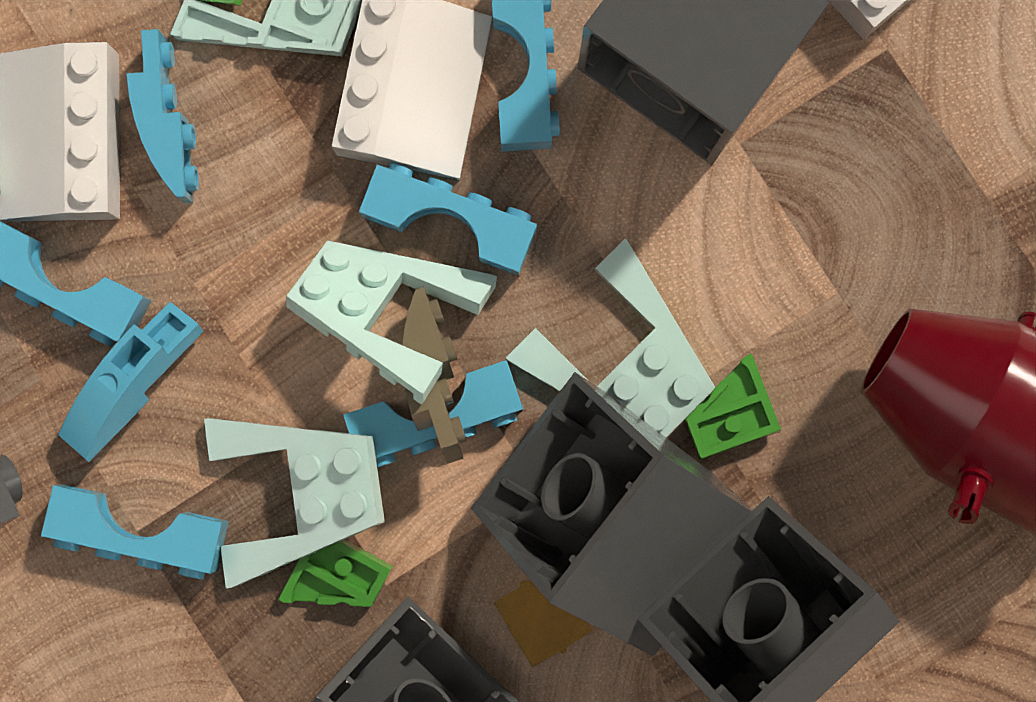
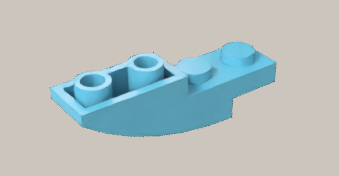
M158 29L141 30L143 72L126 73L134 121L145 150L162 180L182 202L193 203V191H198L199 189L198 170L196 166H191L190 149H196V131L194 124H189L187 118L181 112H171V109L177 108L176 88L174 83H169V68L175 65L172 42H167V39Z
M171 302L142 330L133 324L89 377L69 410L58 435L84 459L90 462L149 401L144 392L204 332L199 324Z

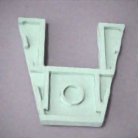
M184 0L170 35L179 41L343 56L358 19L362 0H271L262 24L198 0Z
M624 239L595 268V271L654 330L597 387L611 395L664 437H667L714 390L715 386L629 242ZM536 328L506 357L508 362L518 366L558 391L564 387L574 372L585 378Z
M327 240L287 294L286 307L328 337L331 333L346 344L347 352L357 359L361 357L367 359L380 369L379 375L394 386L400 383L414 393L413 399L423 404L442 373L443 363L370 332V329L401 284L414 289L424 287L426 294L479 315L496 287L497 276Z
M217 418L204 419L209 461L287 450L298 535L220 546L226 589L240 586L258 576H263L279 569L281 566L316 553V551L327 546L339 543L385 523L373 436L221 420Z

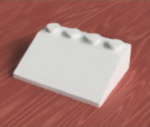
M362 0L332 142V148L336 155L389 166V163H395L412 171L460 180L493 17L444 0Z
M107 42L61 43L0 54L1 222L120 219L119 54Z

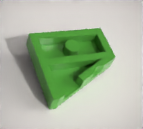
M752 354L746 355L735 369L685 419L699 460L712 457L781 431Z
M343 540L299 559L278 600L283 603L307 601L317 602L320 605L347 603L350 606L371 607L375 603L394 566L349 541Z

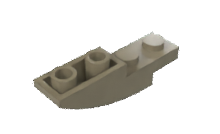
M424 287L415 289L408 309L404 327L403 346L442 362V373L423 404L413 399L414 393L405 388L411 416L417 430L420 431L434 426L446 463L449 464L463 459L459 444L467 441L459 416L450 419L446 405L454 403L446 381L454 377L450 362L458 359L450 336L443 338L440 336L437 326L444 324L445 321L438 300L429 301Z

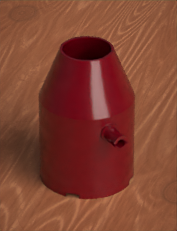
M910 308L903 313L885 338L864 378L861 393L924 472L956 491L953 501L948 508V514L951 518L955 519L959 509L962 508L963 511L958 521L960 523H975L979 517V510L982 505L1036 535V326L1033 327L1036 317L1035 312H1024L1019 316L1018 321Z

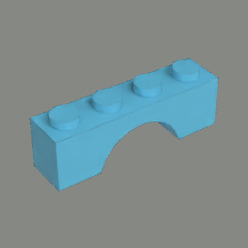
M492 0L493 29L513 37L524 49L529 62L528 74L520 88L509 97L498 102L501 152L551 149L552 136H560L558 111H550L549 95L557 94L556 70L547 69L546 55L547 53H554L553 28H545L544 12H551V0Z
M389 163L388 168L377 164L359 210L362 218L402 233L413 221L425 215L446 214L464 222L474 233L478 242L479 260L481 263L516 276L520 275L537 230V224L530 222L532 218L530 214L512 207H508L507 212L490 207L492 200L476 193L469 192L467 198L452 193L453 186L439 179L429 177L426 183L412 178V170L395 163Z
M0 221V288L3 282L17 289L14 295L16 298L38 308L40 302L45 303L55 309L51 315L52 317L75 328L77 322H81L92 328L89 334L90 337L110 347L113 346L115 341L118 342L133 324L137 327L139 326L152 300L107 277L101 279L94 286L82 291L64 292L59 290L49 281L44 273L41 263L42 242Z
M507 360L466 373L462 397L455 408L448 413L450 419L459 416L466 438L477 434L475 426L491 421L493 429L518 421L515 413L522 411L523 407ZM385 401L343 415L350 434L373 436L377 468L395 462L394 453L410 448L413 456L437 448L434 440L438 438L434 426L418 431L414 421L400 416Z
M53 485L41 536L54 539L53 546L56 548L79 551L80 545L96 548L95 556L121 560V555L123 554L138 558V566L162 570L163 564L180 567L178 572L180 575L204 579L205 573L211 574L218 571L221 558L220 546L224 545L229 521L184 512L179 513L173 523L160 534L153 537L138 536L126 531L114 520L108 508L105 493L69 485Z

